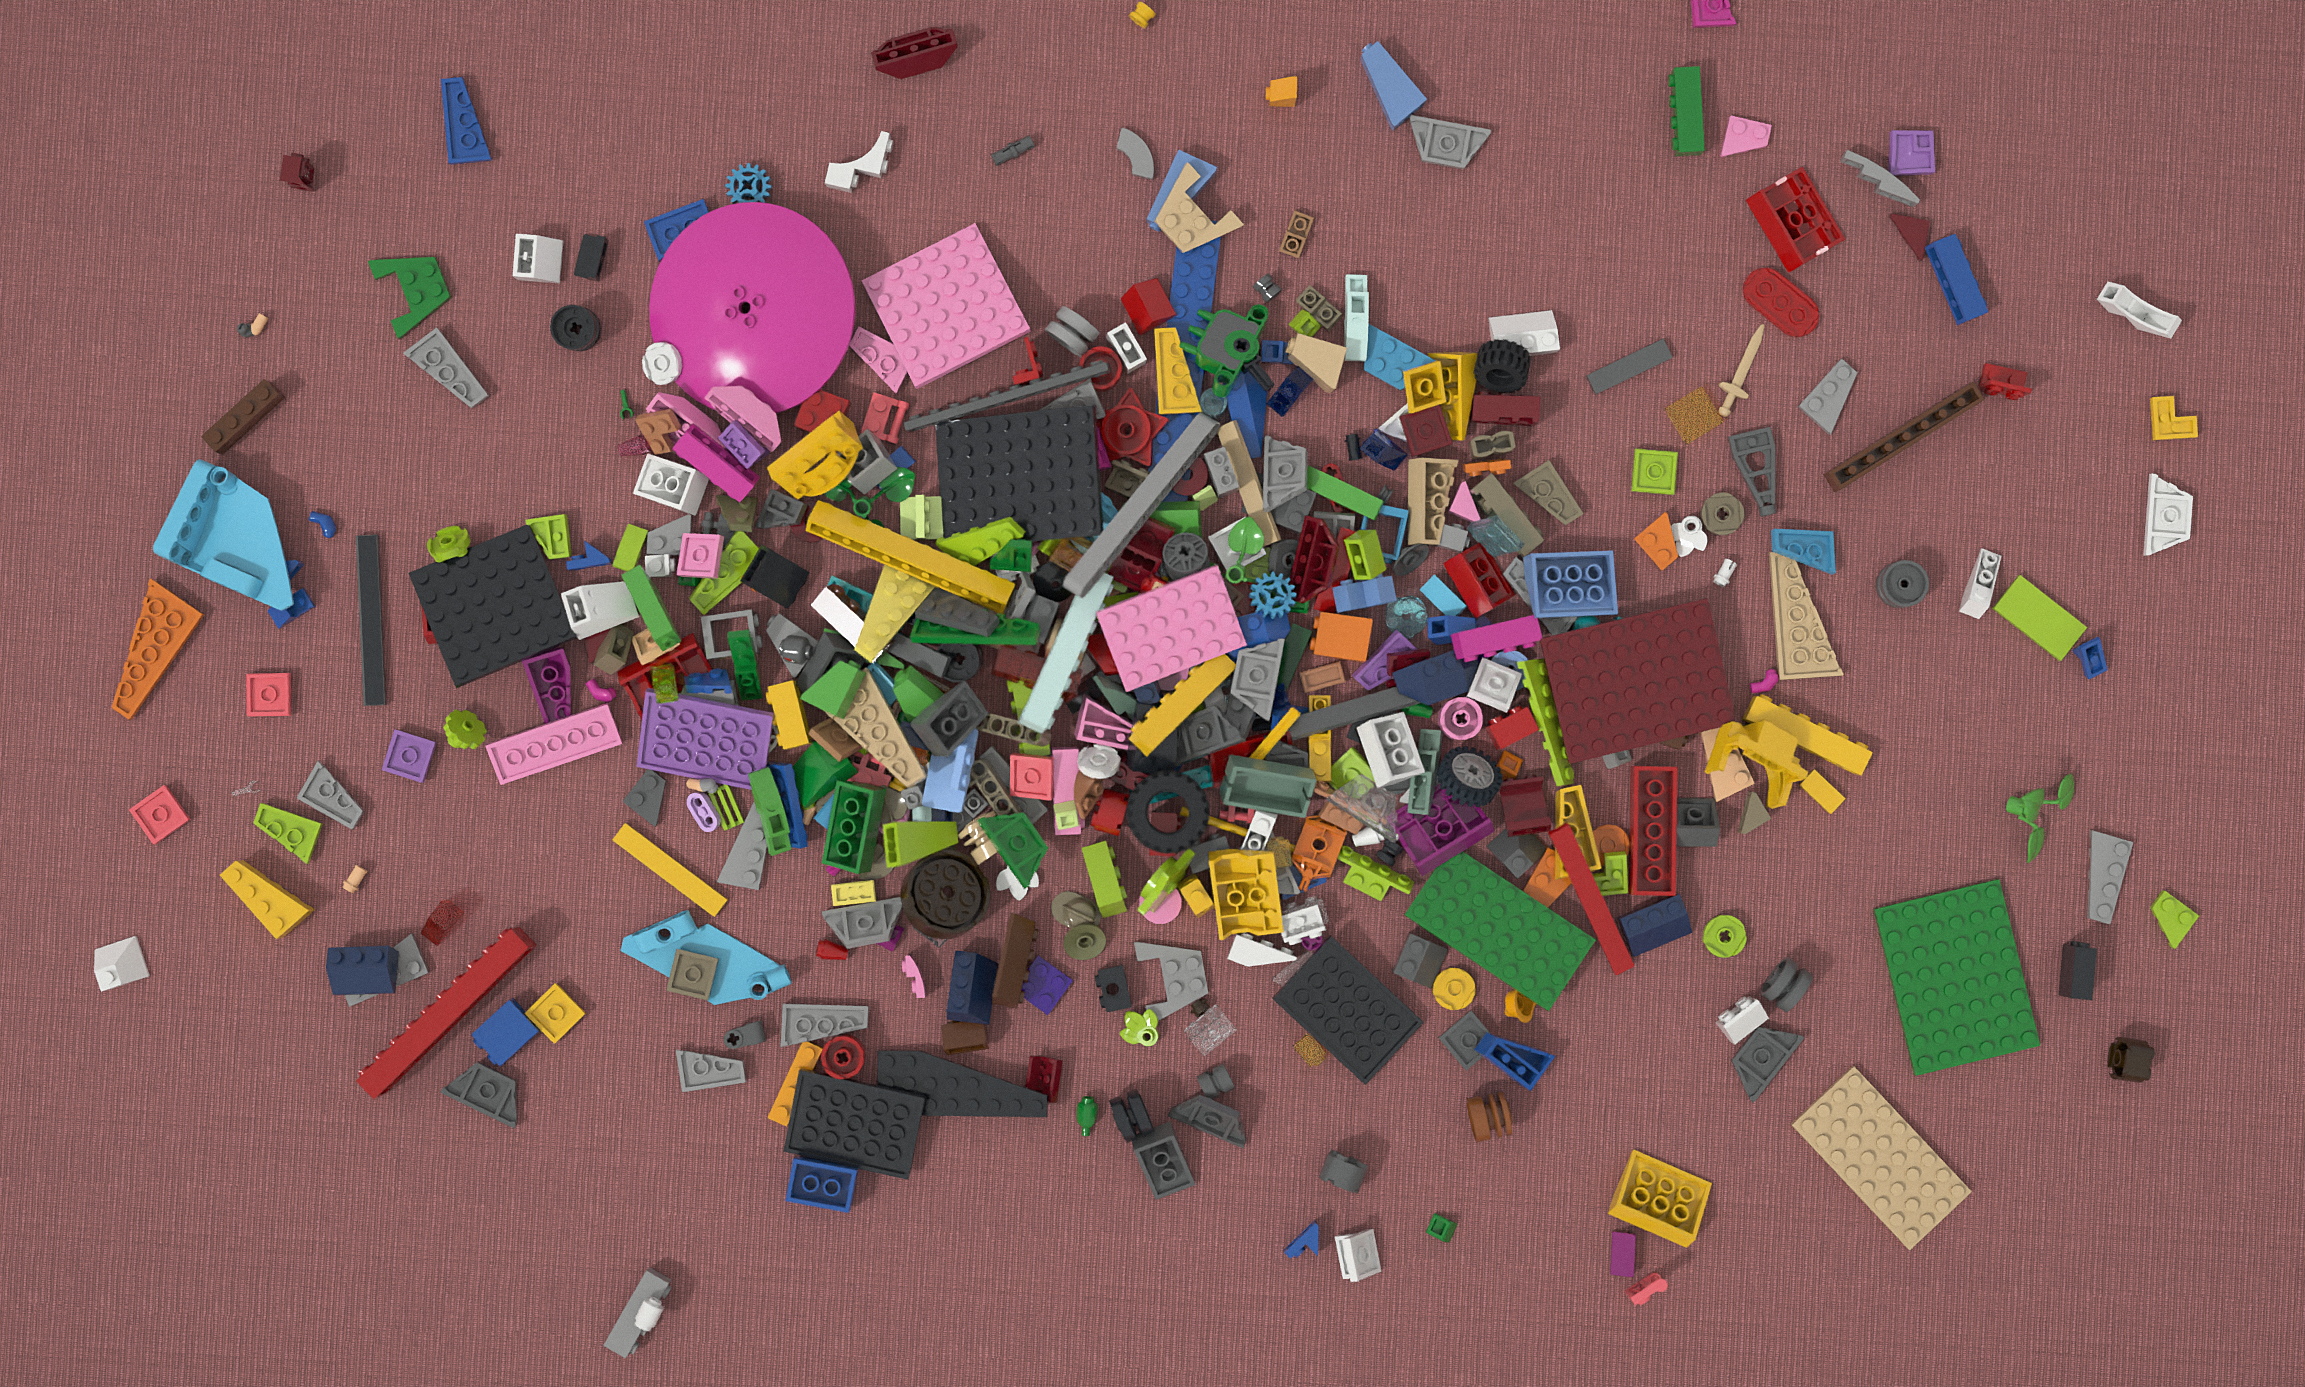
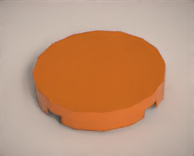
M1605 824L1598 826L1592 831L1601 866H1604V853L1625 851L1628 855L1630 849L1629 838L1621 828L1616 825Z

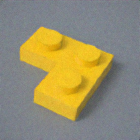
M2174 396L2150 398L2153 440L2198 437L2197 416L2175 417Z

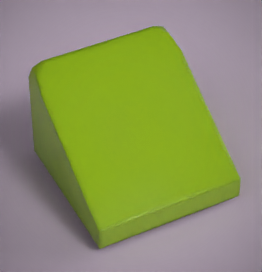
M1302 309L1289 323V326L1299 334L1312 337L1321 327V324L1309 312Z

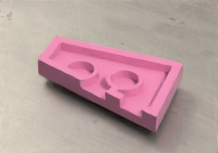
M858 326L849 346L897 394L908 372L894 344Z

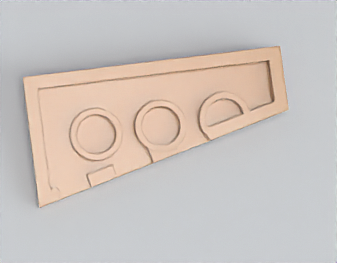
M1719 728L1700 732L1707 763ZM1732 749L1724 771H1714L1709 775L1713 786L1715 802L1755 784L1738 749Z

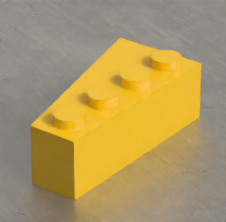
M1581 785L1558 790L1555 792V828L1568 823L1590 871L1594 872L1601 869ZM1555 849V880L1567 878V872Z
M244 860L235 861L220 874L223 880L276 939L284 938L315 910Z

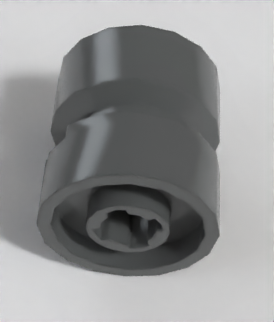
M1223 1063L1214 1067L1212 1073L1206 1071L1196 1076L1205 1096L1211 1099L1218 1097L1221 1091L1226 1093L1235 1088Z

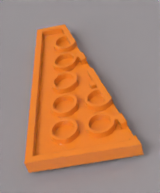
M152 578L149 579L148 591L143 599V608L132 636L127 662L125 661L124 672L111 707L128 720L133 719L205 615Z

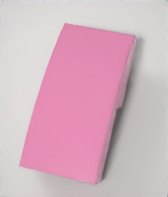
M907 954L905 956L906 959L902 960V971L906 972L907 977H915V980H912V992L916 993L917 998H925L927 994L922 972L911 954Z

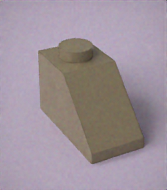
M622 624L612 627L598 648L594 665L610 675L615 673L626 663L634 632Z

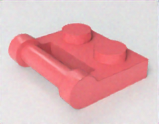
M874 392L860 433L862 434L868 429L880 440L897 445L899 440L897 436L905 412L909 410L910 404ZM892 406H895L898 409L890 433L887 435L884 434Z
M1652 1272L1624 1292L1635 1305L1638 1303L1642 1305L1656 1291H1665L1668 1284L1658 1273Z

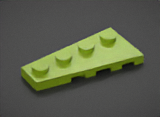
M1011 517L988 523L987 526L982 528H971L969 532L962 534L958 532L952 534L949 538H938L935 544L951 557L975 566L1000 551L1010 539L1018 540L1023 537L1025 531Z
M736 531L722 550L718 579L702 578L689 597L690 601L703 615L741 583V577L759 550L744 531Z

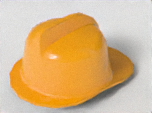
M1515 989L1510 990L1505 997V1015L1519 1018L1521 1022L1527 1023L1532 1019L1536 1003Z

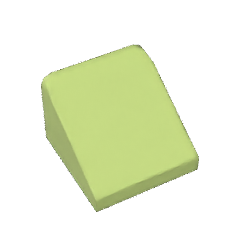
M1211 485L1194 494L1192 498L1194 501H1200V511H1203L1218 500Z
M1073 800L1053 805L1058 830L1079 826L1077 809Z

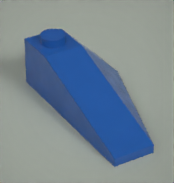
M1241 371L1231 393L1225 398L1231 421L1237 420L1250 458L1254 459L1262 455L1267 391L1260 387L1249 372L1244 374Z

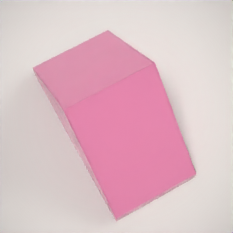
M1465 481L1459 485L1448 513L1477 524L1481 522V519Z

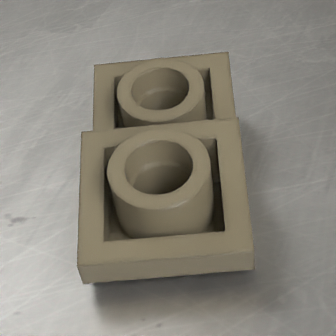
M1310 285L1295 300L1328 332L1343 316L1340 311L1326 301L1325 297Z

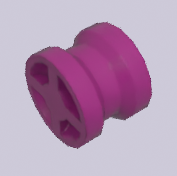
M1308 935L1301 938V944L1308 950H1316L1322 944V936L1310 939Z

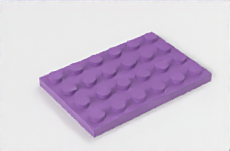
M647 688L645 691L637 767L695 779L712 778L716 783L752 790L748 773L767 767L774 713Z

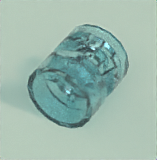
M1212 388L1204 391L1200 398L1202 412L1213 419L1221 417L1227 409V397L1216 396Z

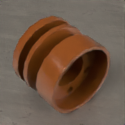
M1503 1091L1497 1092V1102H1495L1493 1094L1489 1093L1488 1104H1484L1481 1096L1466 1098L1469 1120L1476 1143L1490 1140V1130L1492 1129L1495 1130L1498 1138L1502 1137L1501 1127L1504 1128L1506 1136L1512 1135V1113Z

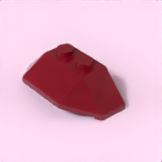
M929 27L891 38L877 50L871 52L877 71L899 79H905L942 68L958 45L953 29L946 30Z
M1307 515L1304 518L1288 584L1289 586H1295L1291 592L1297 593V596L1292 600L1299 603H1305L1329 589L1340 545L1323 519Z

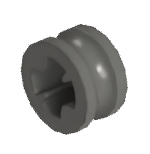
M1384 485L1377 498L1384 501L1383 505L1386 504L1394 489H1388L1387 485Z

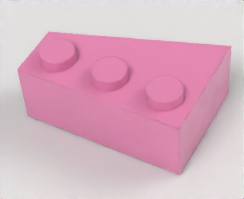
M1084 693L1074 733L1076 739L1128 750V738L1131 733L1132 721L1121 714L1118 716L1114 710Z

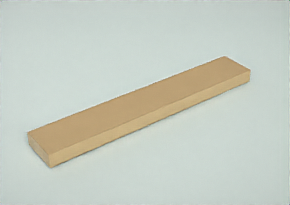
M1237 420L1219 427L1218 436L1222 446H1225L1248 516L1252 517L1264 534L1263 547H1266L1281 540L1271 511L1265 512L1263 510V490Z

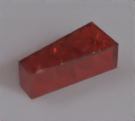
M1010 644L1000 645L996 652L991 674L1013 683L1022 681L1024 686L1033 690L1047 657H1039L1037 653L1025 650V652L1016 650L1017 648ZM1078 667L1075 672L1071 671L1069 679H1071V683L1067 691H1062L1061 696L1066 703H1069L1077 694L1083 672Z

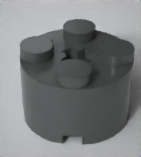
M1331 1149L1330 1153L1327 1154L1319 1178L1325 1182L1329 1180L1336 1187L1358 1194L1368 1171V1165L1356 1158H1348L1342 1153Z

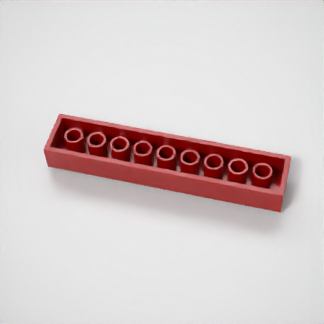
M520 927L506 928L497 937L499 939L497 943L490 944L482 951L484 954L482 958L473 960L466 967L468 971L462 975L459 974L451 982L453 985L451 988L444 989L436 996L438 1000L436 1003L427 1005L420 1012L422 1016L412 1020L405 1027L407 1030L405 1033L398 1034L390 1041V1048L380 1051L374 1057L375 1062L371 1065H366L358 1073L360 1077L356 1082L373 1100L384 1096L537 946Z

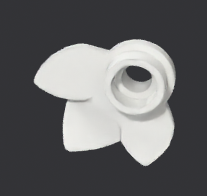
M1688 516L1681 523L1671 525L1677 553L1680 557L1689 555L1694 548L1704 551L1707 545V536L1702 531V522L1699 518ZM1693 523L1696 525L1695 529L1692 531L1688 530V525Z
M1008 865L1007 869L999 873L996 881L997 890L1001 891L1009 888L1012 895L1017 900H1021L1026 895L1028 887L1024 889ZM1036 872L1030 881L1029 887H1038L1039 878Z

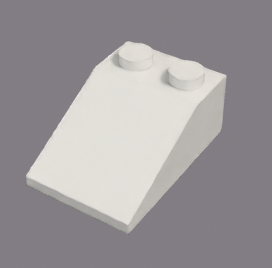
M647 454L633 494L696 516L709 478L698 470Z

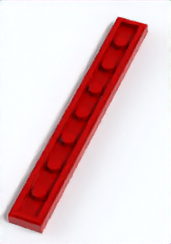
M1565 823L1549 831L1548 834L1613 973L1617 976L1634 967V963L1569 824Z

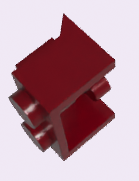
M291 153V156L283 155L280 181L288 182L292 189L314 191L310 183H313L315 169L309 163L310 159L304 158V155L299 153Z

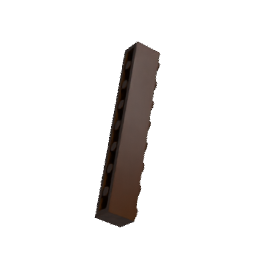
M1969 383L1823 475L1833 491L1837 492L1985 399L1975 383Z

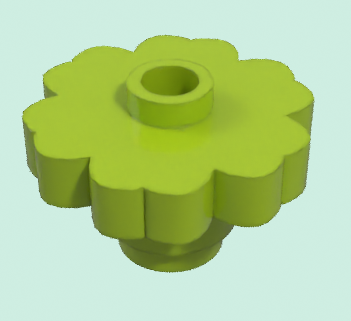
M456 709L445 718L446 724L443 728L446 731L448 743L452 747L476 749L485 741L484 735L487 733L484 723L477 720L476 714L468 710L461 712Z

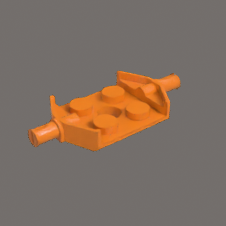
M1319 815L1306 818L1291 858V863L1302 874L1303 878L1299 890L1302 891L1303 889L1304 892H1307L1312 879L1331 877L1344 839L1347 836V830L1320 818ZM1316 840H1322L1325 843V847L1322 850H1316L1313 847V843Z

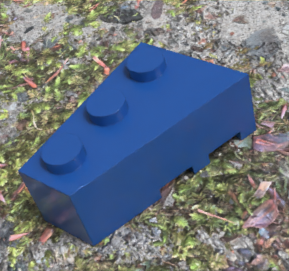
M1487 1032L1474 1049L1517 1084L1530 1091L1555 1058L1554 1055L1544 1050Z

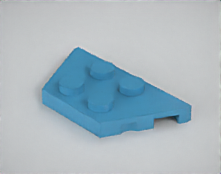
M1368 323L1367 358L1364 361V370L1371 375L1403 391L1405 389L1403 371L1436 361Z

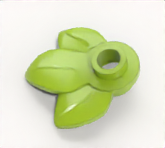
M1149 1008L1143 1015L1135 1011H1126L1125 1024L1127 1028L1120 1031L1121 1037L1130 1044L1141 1043L1144 1046H1153L1159 1038V1033L1156 1029L1158 1018L1154 1011ZM1149 1033L1151 1039H1146L1144 1034Z

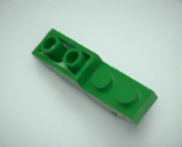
M750 631L728 632V642L735 666V676L741 700L763 699L757 655Z

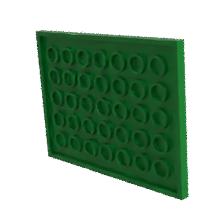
M1999 879L1873 909L1915 1076L2040 1046Z

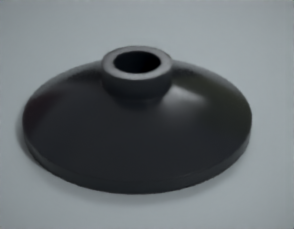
M1050 561L1041 565L1033 578V585L1037 595L1054 602H1061L1067 599L1073 592L1066 589L1063 583L1072 569L1060 561ZM1053 581L1059 582L1057 587H1053L1051 584Z

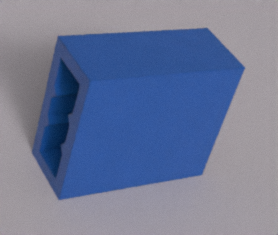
M514 998L509 999L471 1034L474 1037L473 1042L480 1049L484 1048L489 1054L487 1057L495 1065H504L541 1031L524 1014L526 1011Z

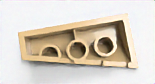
M1435 458L1409 460L1408 545H1416L1418 543L1426 544L1427 546L1440 544L1445 522L1444 512L1449 504L1450 498H1448L1450 486H1453L1454 468L1457 467L1458 460Z

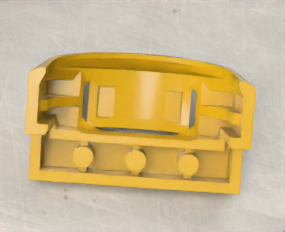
M838 411L769 465L767 469L771 478L796 499H800L803 495L817 496L835 488L849 475L863 446L854 423L842 412ZM835 451H839L843 456L846 457V460H844ZM830 453L829 456L818 467H816L810 472L805 473V471H807L820 459L825 457V455Z

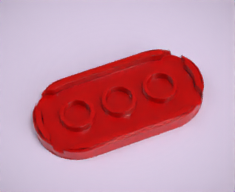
M1759 268L1752 271L1746 277L1743 284L1745 300L1783 333L1791 337H1803L1816 328L1819 322L1817 304L1777 270Z

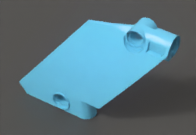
M689 910L680 912L624 937L620 950L667 977H670L676 949L719 958L710 998L707 1000L713 1005L746 998L761 1000L767 994L792 984L785 964L780 965L710 924L697 928ZM663 928L668 929L671 935L664 937L660 934L659 930ZM755 984H761L763 985L764 990L761 992H756L753 989V986Z

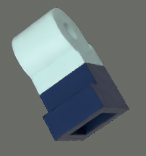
M925 806L912 809V822L953 821V812L947 811L946 817V810Z

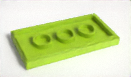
M2021 575L2015 578L1992 608L2058 661H2062L2087 629L2084 624Z

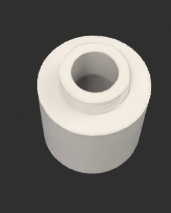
M654 1297L644 1299L635 1317V1325L645 1331H650L651 1328L655 1327L664 1309L661 1305L662 1302Z

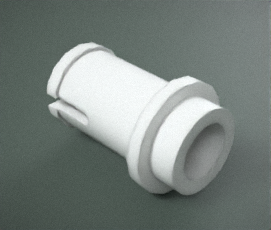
M1724 559L1718 574L1713 576L1715 578L1713 582L1721 587L1730 583L1728 580L1737 564L1732 560Z

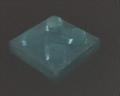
M1498 516L1471 522L1467 527L1473 538L1479 541L1493 557L1520 551L1524 546V543Z

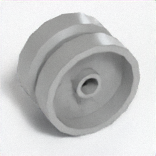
M1062 306L1056 313L1057 319L1062 324L1051 321L1045 328V332L1063 347L1082 358L1088 351V346L1082 339L1087 342H1094L1100 332L1081 315Z

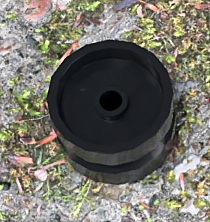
M1137 1088L1126 1094L1128 1107L1120 1096L1109 1100L1113 1111V1118L1126 1143L1137 1139L1138 1134L1135 1125L1138 1126L1141 1134L1144 1136L1155 1132Z

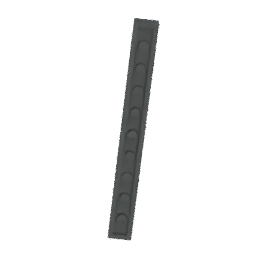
M1098 360L1090 363L1091 367L1084 369L1083 366L1070 369L1071 373L1064 375L1062 372L1050 375V379L1042 381V378L1030 381V385L1022 387V384L1009 387L1010 391L1004 393L1001 390L989 393L990 397L984 399L981 396L969 399L970 403L964 405L961 402L949 405V409L944 411L939 408L929 411L927 416L922 417L921 414L909 417V421L903 422L905 430L908 432L934 426L942 421L954 420L1085 381L1089 378L1105 375L1112 372L1109 363L1103 362V360Z

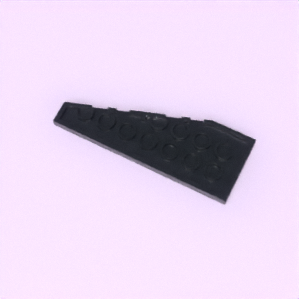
M878 1050L877 1085L926 1096L922 1116L1048 1117L1047 1094L948 1061L942 1057L928 1054L922 1050Z

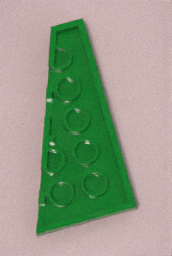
M997 613L995 616L999 619V625L987 637L916 618L910 639L912 643L1036 645L1041 629L1038 623L1020 618L1012 620L1006 618L1005 614Z

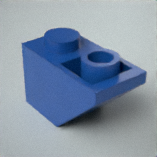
M1451 615L1427 618L1428 639L1436 645L1452 643L1451 634L1477 628L1475 618Z

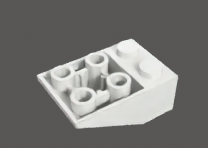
M624 581L584 585L561 593L571 629L576 633L579 640L639 617L635 601Z

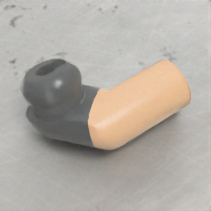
M259 313L254 323H240L237 326V332L242 337L259 335L268 318Z

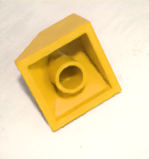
M1434 361L1403 371L1409 413L1446 402L1440 361Z

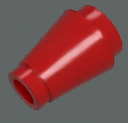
M827 939L824 941L819 940L816 957H821L820 960H846L848 954L846 947Z

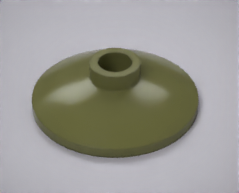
M1081 924L1073 927L1066 933L1063 940L1065 952L1077 960H1089L1098 956L1106 945L1104 932L1092 924Z

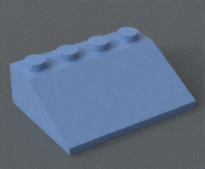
M1613 551L1532 553L1523 557L1525 581L1534 618L1618 614Z

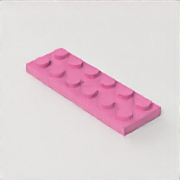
M606 703L487 743L485 747L500 785L621 745L623 741L609 704Z

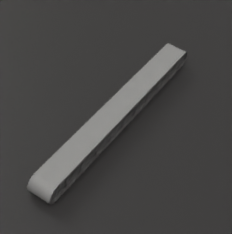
M1200 412L1067 575L1063 583L1066 589L1080 598H1084L1213 439L1220 427L1218 421L1203 412Z

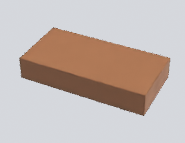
M1340 661L1299 673L1304 693L1346 682Z

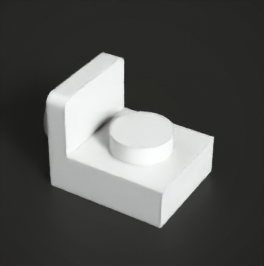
M670 554L645 556V572L649 577L672 576V571L676 570L675 559H672Z

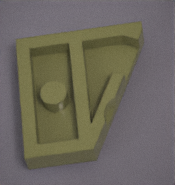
M717 495V505H720L722 515L727 520L729 529L731 531L752 532L758 498L745 496L739 503L730 496Z

